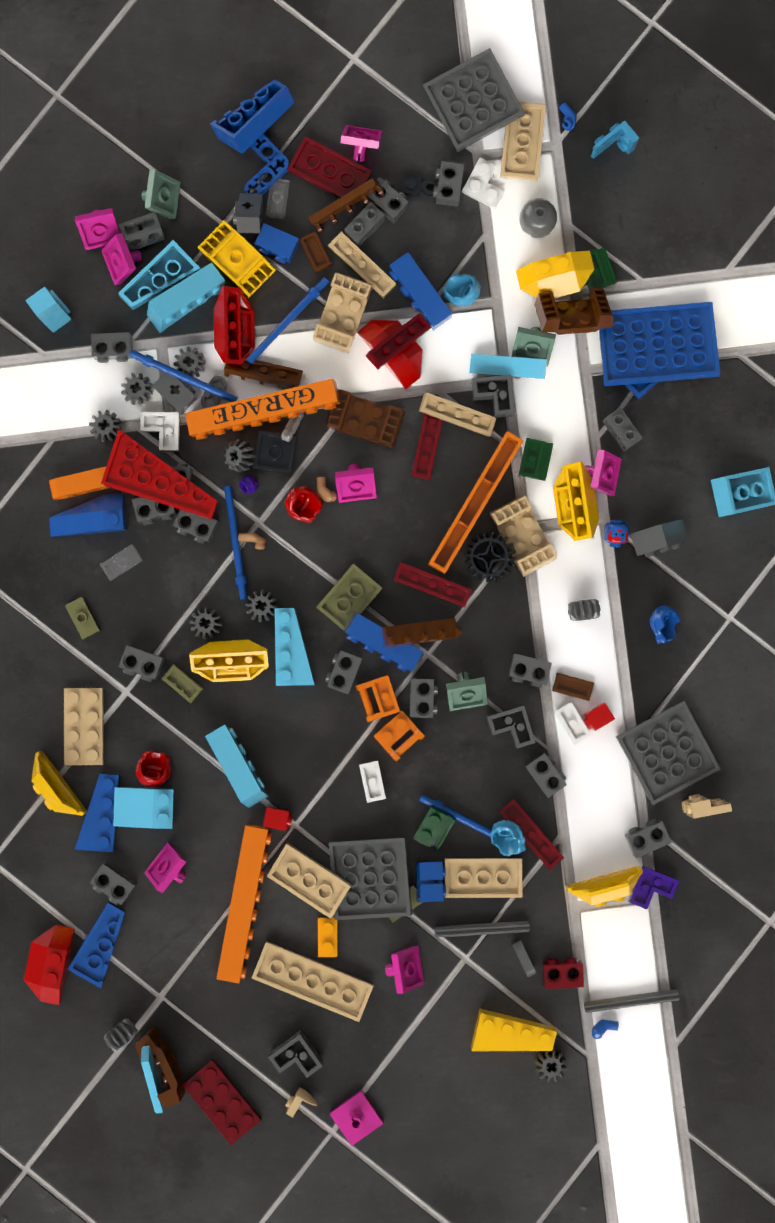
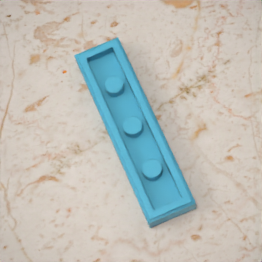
M471 354L469 373L545 379L547 360Z
M143 1046L141 1050V1064L154 1111L156 1113H163V1105L157 1097L161 1087L150 1046Z

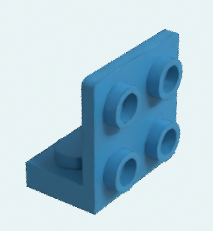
M625 120L621 124L616 123L610 128L609 134L606 136L601 135L594 142L595 145L592 148L591 157L594 159L615 141H617L619 149L629 155L634 151L639 137Z

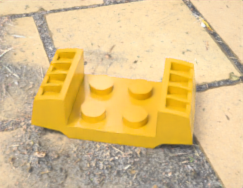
M224 220L197 247L208 261L213 262L238 288H241L243 294L248 299L276 271L251 244Z

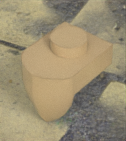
M299 1088L294 1097H289L285 1105L288 1107L286 1114L293 1118L302 1101L317 1106V1102L306 1090Z

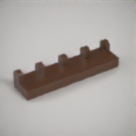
M372 178L310 216L309 220L321 233L324 231L321 224L329 219L336 224L338 222L336 215L346 209L349 214L354 213L352 205L362 199L367 205L370 203L367 196L375 191H378L380 196H382L384 191L379 181Z
M245 360L241 365L226 363L224 376L228 377L229 374L240 376L243 381L246 378L259 381L261 385L266 382L278 385V388L282 389L283 386L288 388L300 386L303 370L255 360L250 364Z
M455 618L388 626L382 629L386 648L454 639L462 633L461 628H457Z

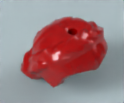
M301 486L289 492L286 497L285 506L289 516L293 517V519L311 523L322 509L323 501L313 489Z
M145 751L136 766L135 773L139 782L146 787H161L170 778V756L162 752Z

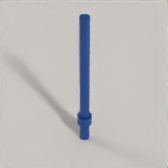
M323 277L315 287H311L301 302L246 360L252 364L312 300L318 298L320 292L329 281Z
M132 349L130 351L129 357L142 362L144 366L154 367L229 402H234L238 399L237 396L153 359V356L143 355Z
M225 486L224 492L237 575L235 582L238 585L240 600L248 599L246 591L247 578L244 576L240 542L238 540L232 487Z
M423 794L421 795L420 802L430 807L434 805L448 813L451 817H455L457 821L491 838L492 829L443 805L444 803L439 800L435 801Z

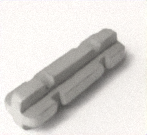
M304 412L299 413L298 417L289 419L285 427L286 429L281 434L282 440L291 441L293 434H295L300 424L299 421L304 416Z

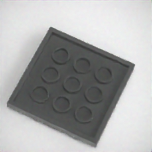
M491 48L423 84L457 152L525 116V112Z
M685 701L615 736L651 805L720 770Z
M406 837L329 842L331 871L352 884L334 915L335 920L412 915Z

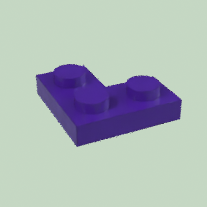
M642 866L643 872L634 886L628 902L648 909L654 892L672 899L679 880Z

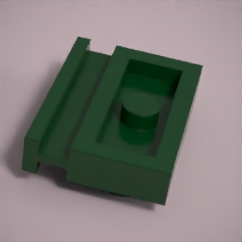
M605 247L590 251L594 271L586 282L589 291H591V288H606L610 285H615L617 281Z
M526 438L518 476L545 482L554 443Z
M431 805L413 839L438 852L456 818Z

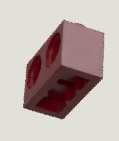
M553 958L547 959V962H542L543 986L545 989L584 987L583 963L581 960L578 961V958H566V961H559ZM576 968L578 970L577 974L573 977L568 976L569 969ZM551 969L558 970V975L554 978L548 976Z

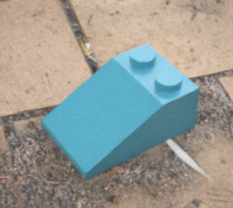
M769 467L711 480L719 517L775 505V490Z
M115 787L113 826L172 829L173 788Z

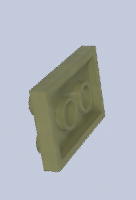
M352 564L316 608L345 631L355 612L361 615L383 588L355 564Z

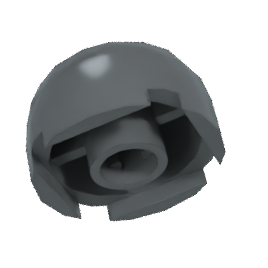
M535 198L528 201L522 207L519 215V224L522 231L533 238H543L549 235L557 222V211L554 205L543 198Z

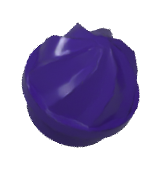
M244 476L239 481V486L244 494H253L259 487V482L254 476Z

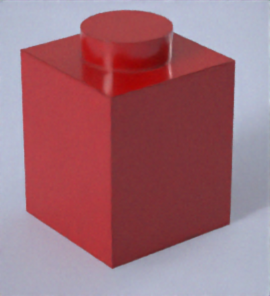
M605 702L583 714L585 716V719H583L588 729L592 728L593 731H597L615 720Z
M267 806L263 827L286 831L287 826L291 827L293 816L290 815V810Z

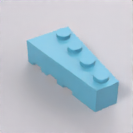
M173 240L118 294L134 310L199 271L200 267Z
M210 263L150 300L147 316L159 333H161L197 306L205 303L208 298L218 295L224 286L225 280L213 263Z
M43 287L25 300L36 316L53 333L71 320L68 315L71 312L53 290L50 291V289Z
M275 608L276 686L316 685L295 608Z
M223 725L205 736L242 804L250 808L268 797L264 789V783L254 772L256 769L250 760L248 761L245 756L247 753L243 745H239L236 741L238 736L233 728Z

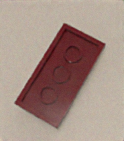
M307 136L304 137L287 169L288 172L338 198L343 197L367 182L372 175L370 169Z
M214 1059L210 1060L182 1084L230 1145L234 1144L261 1121V1117Z

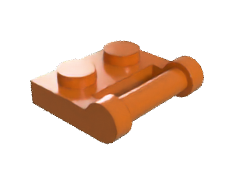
M388 675L356 685L367 713V722L400 712ZM372 687L380 710L379 713H374L366 688Z
M403 711L398 713L374 735L375 739L396 762L417 740L425 737ZM411 729L414 734L394 751L391 746Z

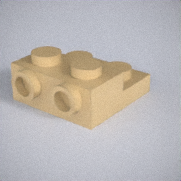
M700 794L690 795L689 799L681 802L683 812L692 818L732 811L731 803L720 798L710 800L703 795L700 796Z

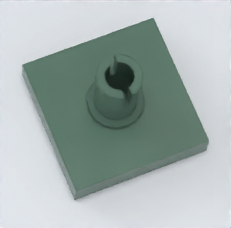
M149 170L147 190L142 192L145 208L168 219H176L181 182L157 170Z
M535 326L531 329L518 327L511 357L546 359L548 367L556 334L542 332L541 328Z
M461 672L457 675L458 682L446 684L450 711L488 705L484 677L470 679L469 673L464 672L463 679Z

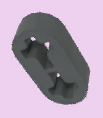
M215 376L210 380L209 384L214 387L215 382L222 381L223 388L219 389L227 390V382L223 377ZM204 391L201 397V405L203 408L217 406L222 398L214 395L212 399L214 404L206 406L205 399H210L212 394Z
M521 940L512 944L527 977L537 974Z

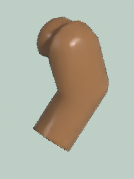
M317 477L318 496L325 502H334L337 494L334 491L331 492L326 487V477Z
M239 533V542H254L255 549H265V538L256 533Z

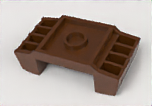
M591 288L589 299L559 302H555L552 291L542 292L538 294L534 303L542 332H555L558 335L590 333L596 332L599 329L613 327V315L603 288Z
M338 389L341 404H337L336 408L330 409L325 427L394 449L406 412L401 408L392 405L387 407L353 396L351 392Z
M152 1027L135 1044L139 1058L141 1057L143 1046H150L151 1052L154 1051L155 1053L153 1057L156 1064L160 1065L163 1070L162 1077L166 1083L157 1095L159 1101L164 1107L180 1104L185 1094L181 1082L183 1074L167 1040L161 1038L155 1027Z

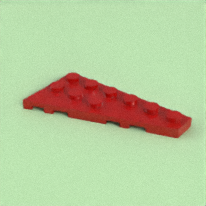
M118 430L103 475L102 485L212 520L218 503L217 500L124 432Z

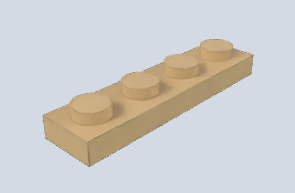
M342 232L328 245L365 282L372 284V288L383 299L396 286V283Z
M428 392L424 393L419 411L488 437L491 436L496 421L495 417Z

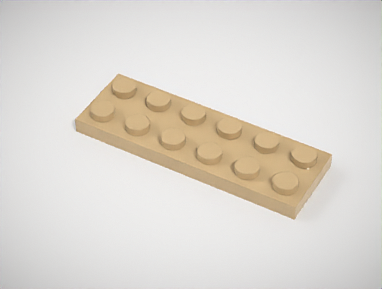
M268 941L265 943L252 975L254 980L357 1022L361 1019L374 984Z

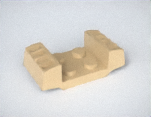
M336 272L320 322L316 325L313 341L349 354L373 285Z
M525 495L490 512L499 533H502V539L506 536L509 538L505 543L508 545L513 542L514 545L509 547V549L516 550V553L511 554V556L517 558L514 562L523 577L557 559V554L552 544L548 543L531 510L532 506Z

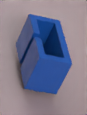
M263 223L254 244L260 254L268 256V254L273 255L276 261L283 264L285 262L291 264L300 243L299 238Z
M442 862L416 863L417 902L444 901L446 886L442 884V880L445 878L446 870Z

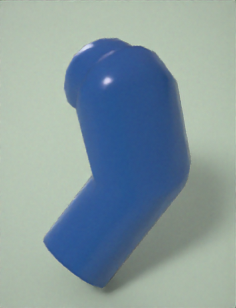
M565 102L559 109L565 115L562 126L565 130L570 131L575 127L577 116L567 102Z
M599 1020L592 1028V1037L594 1039H601L607 1030L618 1031L619 1021Z

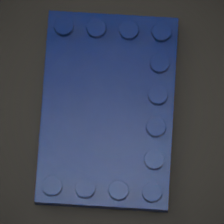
M713 302L611 310L613 327L599 329L604 386L720 377Z

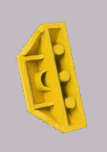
M577 251L532 262L516 270L520 290L537 298L539 293L552 291L555 299L580 292L593 273L594 266L590 251Z
M583 462L563 465L562 471L553 486L558 525L574 541L594 538L599 522L595 489L591 488L592 477Z
M250 640L209 642L189 654L191 671L212 682L252 680L269 667L267 649Z
M43 750L38 751L35 754L31 781L34 784L32 787L38 795L42 794L45 798L44 803L47 808L59 813L81 816L86 814L87 809Z
M638 865L568 884L565 887L568 892L591 905H595V907L606 905V901L614 900V902L625 900V896L630 895L643 869Z

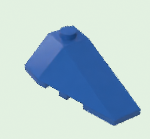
M124 492L103 494L50 517L51 537L126 531L127 521Z

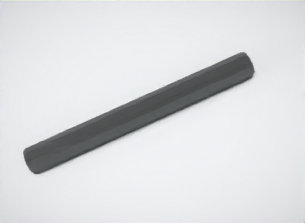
M529 921L436 926L434 933L435 937L529 932L530 923Z
M674 989L584 1002V1010L586 1013L678 1001L680 1000L679 991Z

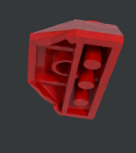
M223 286L213 309L214 348L223 363L241 365L255 349L254 309L243 295L241 288Z
M371 320L357 334L370 349H373L402 325L398 320ZM416 341L385 365L405 390L419 380L421 376L423 349Z
M55 925L31 942L24 981L41 1002L57 1005L61 1003L75 928Z

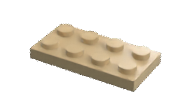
M519 102L525 112V116L505 126L500 177L538 181L546 105Z
M64 688V765H104V688Z
M289 843L285 845L267 875L268 878L330 919L333 918L352 884Z
M445 858V898H522V858Z

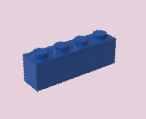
M408 252L389 265L390 277L394 282L398 281L401 285L399 289L402 294L411 299L412 303L410 304L414 311L421 313L423 318L431 325L433 331L452 318L451 311Z
M355 612L344 633L348 634L346 638L354 643L360 641L364 644L363 648L371 653L374 650L381 654L380 658L388 663L391 660L396 662V667L405 673L407 669L412 672L423 651L411 644L386 648L382 632L383 628Z

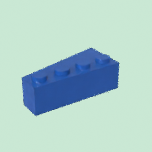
M275 79L255 92V97L242 101L239 108L233 112L230 110L226 112L223 119L218 122L214 120L210 123L219 140L243 154L295 103L287 86Z

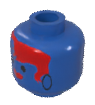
M610 519V522L604 525L603 539L605 542L610 543V547H621V544L628 542L629 526L625 524V520Z

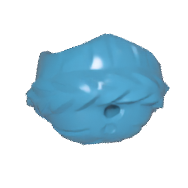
M454 274L448 279L443 297L457 306H468L479 297L481 285L470 274Z
M502 820L493 824L490 834L493 845L499 848L501 854L510 856L526 850L525 838L521 828L516 823Z

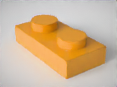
M318 917V957H338V929L335 917L331 919L329 917Z

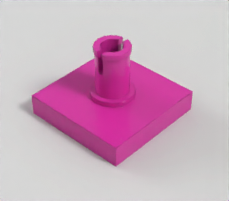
M345 125L341 135V143L355 145L353 159L358 161L360 153V161H365L366 147L379 149L383 131Z
M112 208L101 211L94 210L92 213L75 216V222L85 250L106 246L116 234H121Z
M122 233L116 234L101 250L114 285L122 284L136 269L134 263L141 261L139 250L129 252Z
M598 450L595 466L585 465L590 476L593 477L591 488L606 495L615 496L622 459L605 450Z
M351 464L348 466V471L335 472L339 503L377 498L373 467L360 469L359 465Z
M167 842L144 873L154 887L163 893L173 879L178 883H182L183 880L180 877L186 878V872L181 870L186 861L176 848Z
M411 946L391 954L392 964L386 965L385 972L387 976H394L397 994H403L424 985L419 946Z
M362 1090L329 1113L351 1146L383 1124V1120Z

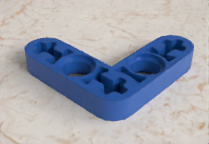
M264 134L258 138L261 143L260 147L256 141L250 147L267 165L246 183L244 187L245 193H250V188L252 187L253 189L256 188L257 193L252 192L250 194H264L288 172L289 161L287 157ZM265 148L273 149L272 155H263ZM284 162V168L278 167L277 163ZM266 173L272 175V179L269 182L262 181V176ZM258 180H259L260 184L263 186V188H261L260 185L258 186V183H257Z

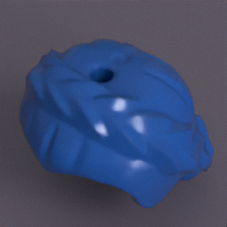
M667 605L660 606L651 615L650 626L655 634L657 644L672 641L677 635L675 627L680 622V617L673 607Z

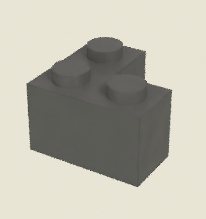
M511 375L472 378L473 401L492 399L495 418L512 417L514 415Z
M683 519L656 525L631 534L637 556L645 554L646 558L657 555V550L663 553L683 547L682 543L689 541Z
M524 705L486 716L491 735L510 730L515 748L536 743Z
M302 1030L273 1049L268 1056L279 1074L296 1062L306 1078L323 1067L324 1062Z

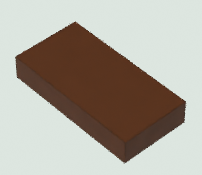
M316 230L299 238V242L315 274L332 266Z
M556 673L552 691L589 701L594 682Z

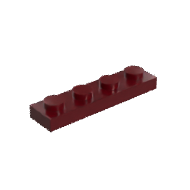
M418 313L367 352L365 356L379 370L426 334L432 327Z
M425 413L411 476L430 480L442 420Z
M400 562L394 577L396 582L464 608L472 589Z
M514 799L499 811L506 820L516 823L521 828L525 842L549 870L564 859L562 854Z

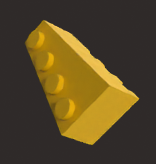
M479 1009L471 1042V1050L552 1051L557 1031L553 1026Z

